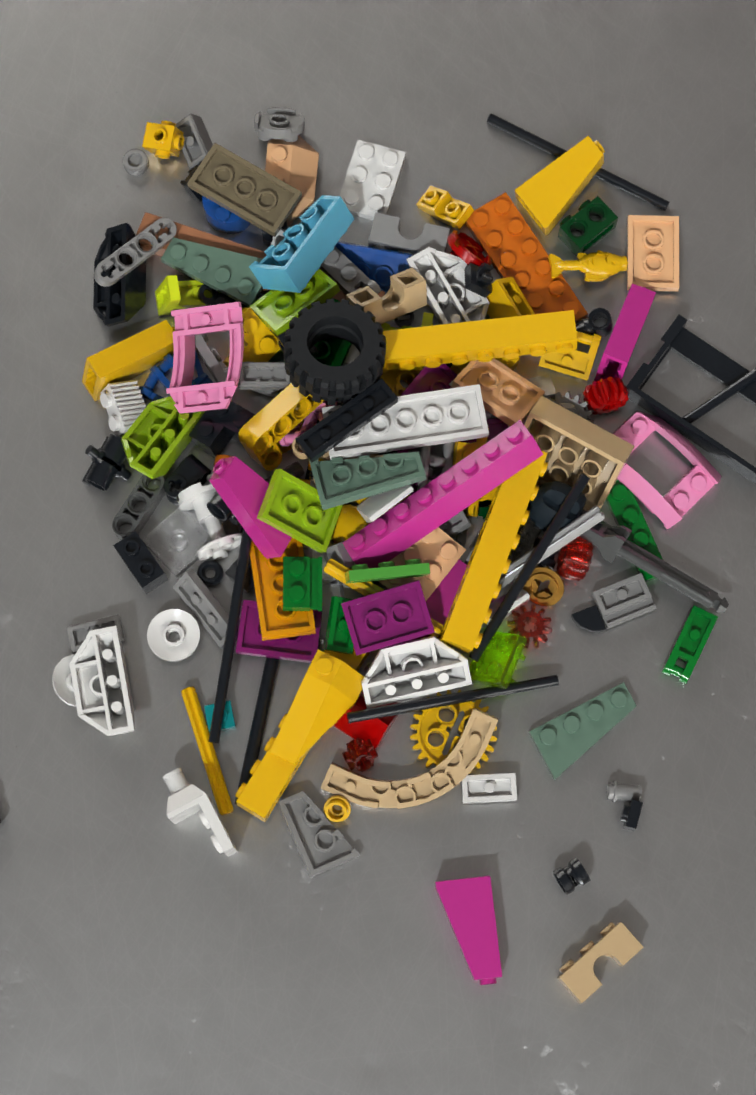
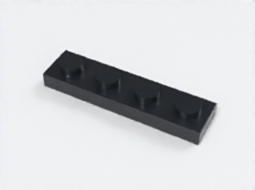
M381 378L297 437L296 443L309 460L314 462L398 402V397Z

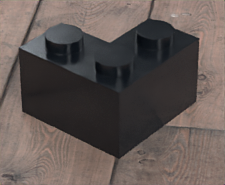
M231 401L228 409L205 411L189 436L197 448L216 457L223 452L231 439L241 443L238 438L240 429L256 414Z

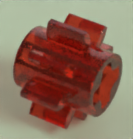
M358 737L346 744L347 752H343L342 755L350 770L356 768L363 772L374 766L373 758L378 757V754L370 739L364 741Z

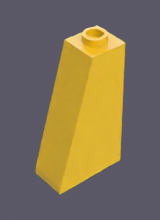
M589 136L514 190L516 199L545 236L550 234L604 164L605 151L602 145L597 140L593 142Z
M164 320L87 357L82 383L94 401L100 400L101 391L108 383L130 381L164 360L168 353L170 355L174 354L173 331H175V327H171L168 321Z

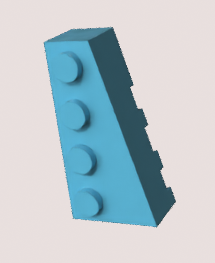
M322 195L299 217L301 220L299 224L291 228L289 227L283 233L285 238L276 247L270 245L264 251L266 256L259 263L254 261L249 266L263 289L300 293L307 286L314 273L321 267L328 254L333 251L334 246L354 221L353 215L341 196Z

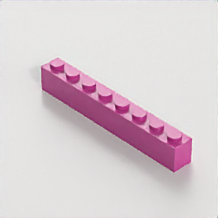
M519 420L342 544L356 565L368 564V568H379L378 563L392 560L543 455V452L521 420Z

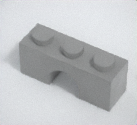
M375 212L368 239L369 247L413 255L431 247L446 253L447 237L450 235V228L425 223L423 232L419 237L407 239L399 233L400 217Z

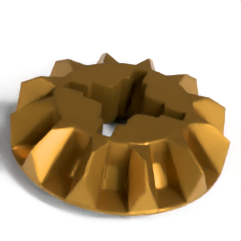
M537 565L523 590L528 592L530 595L529 600L540 606H551L562 598L565 591L564 580L560 578L558 571L549 569V566L539 567ZM550 581L548 588L538 591L541 582Z

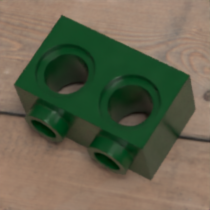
M599 196L592 201L586 200L579 207V212L574 216L568 215L559 224L558 237L576 257L578 253H585L616 227L618 217ZM596 214L599 215L602 219L599 221H595L591 219L590 216ZM579 230L583 235L574 236L571 231Z

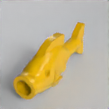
M601 250L589 254L578 253V260L563 261L554 254H549L548 256L551 266V278L553 279L561 275L563 271L579 270L585 273V281L600 282L621 271H627L628 267L626 256H619Z

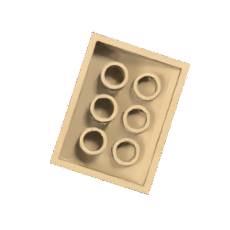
M541 395L524 424L541 451L548 453L545 459L548 462L547 469L543 477H538L536 485L559 481L573 487L582 473L590 478L582 491L586 496V504L583 509L588 511L594 506H598L601 509L624 468L634 445Z

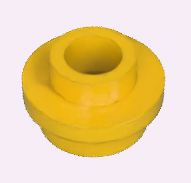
M334 795L326 800L324 813L329 820L341 822L350 815L351 805L345 797ZM333 805L341 806L342 810L334 809Z

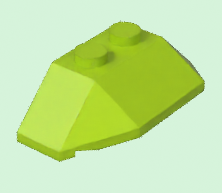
M171 396L150 402L121 438L129 466L151 479L165 475L192 439L189 434L205 411L179 413L174 406L176 403Z

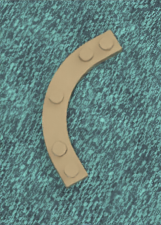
M474 708L463 734L453 751L437 766L418 776L401 780H379L363 776L332 762L321 785V789L334 795L343 796L350 802L371 808L401 809L427 803L453 789L474 769L481 759L499 719Z

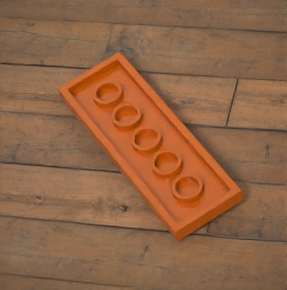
M506 192L474 210L465 222V225L477 243L482 246L485 255L490 256L491 264L501 278H514L535 314L574 310L575 324L588 317L587 311L562 274L555 279L551 278L549 255Z

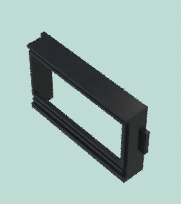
M678 315L661 338L665 343L649 365L643 363L626 386L630 390L628 398L650 414L663 419L680 434L756 484V467L641 391L671 349L727 387L750 372L685 329L687 319ZM756 381L738 392L739 395L756 405Z

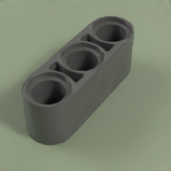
M144 474L142 475L112 522L113 531L119 540L124 539L134 531L139 535L166 494L163 476L151 479ZM153 480L161 482L160 486L156 489L148 488V484ZM137 502H146V507L143 510H134V505ZM124 523L132 524L131 530L127 533L119 532L120 526Z

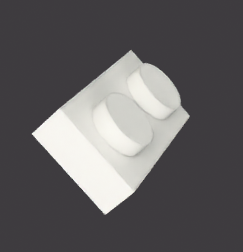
M516 773L467 775L461 781L463 804L517 801Z

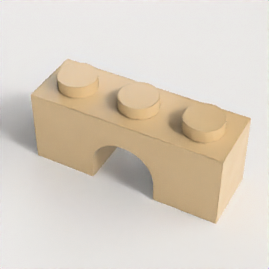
M409 268L390 276L391 285L383 297H380L369 286L346 294V300L350 301V305L355 306L357 303L363 306L365 313L370 311L376 317L375 322L383 324L427 305L426 279L415 269Z
M611 922L600 932L603 937L596 944L591 940L579 951L582 956L575 963L570 959L559 969L562 974L558 977V980L579 1004L583 1003L603 985L596 978L593 971L597 958L609 956L621 967L643 948L622 922H619L617 925Z

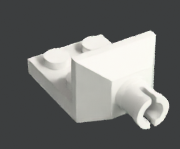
M177 768L164 775L162 778L166 782L171 794L168 797L166 813L169 820L177 824L198 812L204 826L207 829L212 828L214 835L210 836L216 850L219 853L224 852L228 857L237 853L238 851L210 797L195 785L188 783L182 768Z

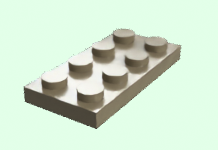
M217 143L213 144L187 183L188 188L274 237L302 197L301 191Z

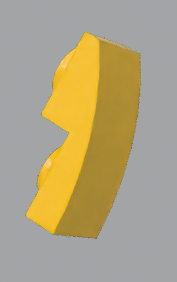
M431 185L416 203L417 207L425 213L459 230L474 212L471 204L454 199L448 191Z

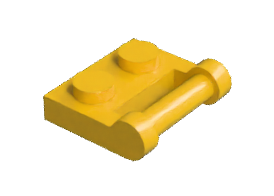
M576 331L577 342L590 346L588 353L579 350H572L565 354L548 352L540 357L538 366L588 381L601 335L594 333L592 336Z

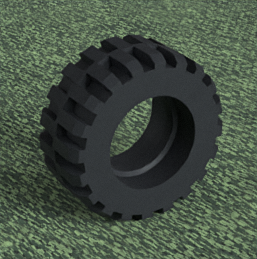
M326 299V303L323 304L317 301L311 303L310 309L304 307L300 310L298 317H293L290 321L289 329L286 330L284 337L285 371L290 376L292 385L294 387L299 386V392L305 397L310 394L312 401L321 403V400L328 401L327 405H335L337 401H342L344 405L351 398L356 397L380 380L385 364L386 338L383 335L381 324L375 322L376 317L370 311L365 313L363 306L357 303L355 306L350 305V301L344 299L341 302H334V299ZM341 338L352 343L358 349L360 355L347 365L328 366L317 361L309 351L321 340Z

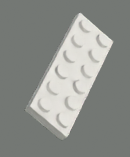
M480 384L397 396L398 402L329 450L330 460L337 457L345 459L489 437ZM343 405L322 407L323 419Z

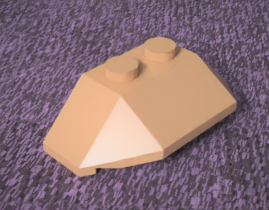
M299 135L298 140L295 142L272 139L268 141L265 171L302 192L301 199L287 218L288 227L315 202L319 153Z

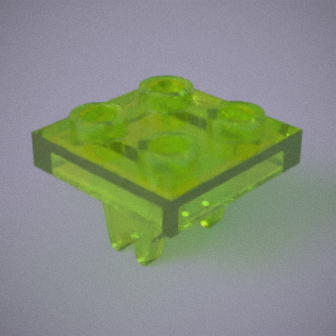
M496 631L479 661L473 660L469 667L471 681L473 683L507 689L509 683L516 682L511 677L518 660L525 661L526 656L522 654V650L527 639L520 635Z

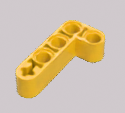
M290 383L242 426L238 438L252 459L268 471L274 470L282 461V452L277 443L321 403L312 401L310 394L305 397L299 392V386L294 387Z

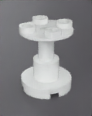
M201 482L182 490L176 499L181 510L194 509L199 523L205 524L211 542L202 546L197 551L199 560L213 557L214 561L226 558L229 551L240 549L242 533L226 535L221 520L214 517L207 508V503L217 491L211 483L210 485L202 486Z

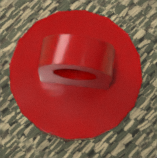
M454 230L447 237V242L452 248L449 254L460 257L467 265L472 263L480 266L484 262L491 265L490 256L484 257L482 246L466 233L460 232L458 234V231Z

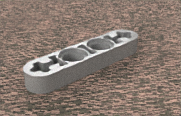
M160 218L101 261L94 271L95 281L103 287L115 284L172 241L177 231L175 223L168 218ZM167 227L169 229L167 234L163 233L156 239L155 235L158 234L161 228L165 229ZM141 239L148 240L152 245V249L149 251L142 250L138 245V241ZM123 253L129 254L132 257L133 263L130 265L122 264L119 260V255ZM113 265L116 267V269L113 270V272L111 273L110 277H103L101 275L103 270L106 272L113 267Z

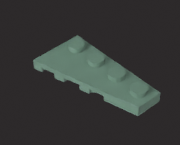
M174 237L161 257L162 263L248 307L256 301L263 289L249 268L254 261L259 263L262 258Z
M419 452L384 454L383 457L370 458V455L359 456L358 459L337 457L332 458L330 461H319L317 459L311 462L309 460L323 510L427 480Z
M623 682L529 731L553 779H557L637 705Z

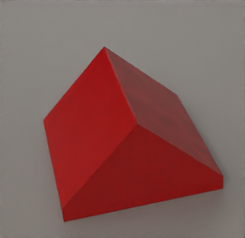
M362 689L355 705L337 720L334 727L375 752L398 715L348 723V712L367 709ZM394 702V703H390V704H386V705H382V706H387V705H392V704H398V703Z

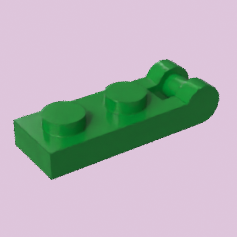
M695 605L692 607L662 673L668 676L672 674L685 684L688 682L718 616ZM678 658L687 662L685 668L675 664Z

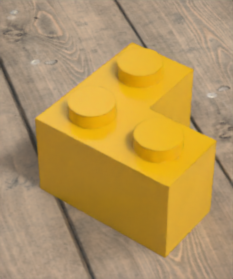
M250 307L242 308L244 331L242 362H268L281 349L277 344V338ZM230 355L223 361L227 367H229Z

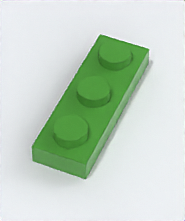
M421 559L405 560V565L395 566L394 561L378 563L379 568H368V564H358L351 566L352 570L345 573L346 584L420 577L430 574L429 563H421Z

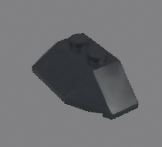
M124 223L107 228L105 232L106 238L100 245L94 261V271L101 261L136 236L130 224ZM123 253L119 255V260L122 264L130 265L133 263L132 257L129 254ZM146 260L112 286H100L94 279L93 309L108 327L128 322L146 304ZM113 265L110 270L106 272L103 270L101 275L103 277H110L116 267Z

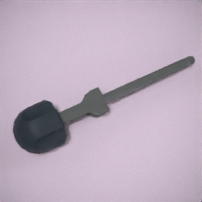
M559 481L546 482L539 485L538 493L534 501H529L527 509L530 511L529 515L532 522L545 532L572 487ZM580 494L560 529L587 512L583 509L586 504L585 494ZM601 521L579 536L598 547L602 557L610 563H613L618 555L708 609L710 607L715 608L716 613H724L729 605L726 598L721 599L716 591L629 541L628 537L632 530L624 525L611 526Z

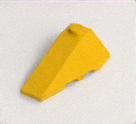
M317 650L270 753L296 764L337 723V720L355 705L362 691L361 681L364 676L342 660Z

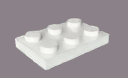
M357 140L340 193L341 198L352 215L373 221L375 212L388 214L406 158V152Z

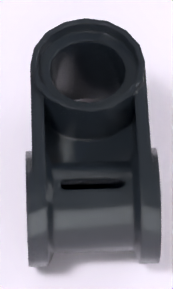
M193 454L188 455L164 482L167 499L170 503L179 505L176 498H178L180 492L177 490L173 492L172 489L181 488L182 491L199 482L203 486L207 482L206 477L211 474L212 470Z

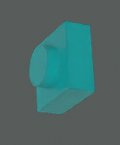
M230 700L226 701L221 731L236 728ZM214 704L204 706L209 733Z

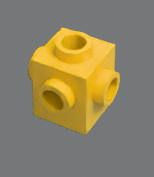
M161 121V124L147 122L142 147L155 154V157L161 159H169L170 156L179 157L180 150L184 147V132L178 129L175 123L170 121Z

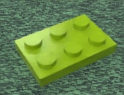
M318 269L300 293L270 290L249 307L272 332L279 336L289 329L290 321L293 317H298L300 310L304 307L310 309L311 303L320 301V304L325 303L326 299H331L340 292V289L335 281L321 269Z
M280 468L274 470L257 519L317 552L324 553L327 551L343 505L323 510L316 488Z

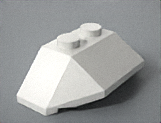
M428 247L406 259L409 267L415 269L426 279L427 303L440 325L485 320L490 303L487 297H482L465 289V267L468 265L460 257Z
M117 626L91 630L69 663L78 717L107 736L135 731L134 706L125 655Z
M433 635L381 648L361 684L366 707L369 709L472 685L467 658Z

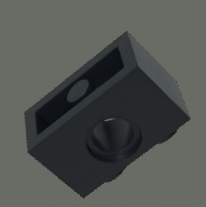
M136 531L113 545L146 595L168 580L166 574Z

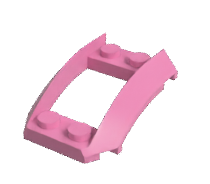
M241 302L171 311V316H174L175 331H173L174 357L169 388H166V393L170 394L176 403L174 406L179 413L228 409L238 386L243 361L244 331ZM229 331L230 357L226 381L192 385L195 367V335Z
M635 411L612 434L634 445L633 452L655 430L677 448L694 466L664 496L627 463L617 479L652 514H655L662 521L666 529H669L682 520V516L715 484H718L722 476L692 443L663 419Z

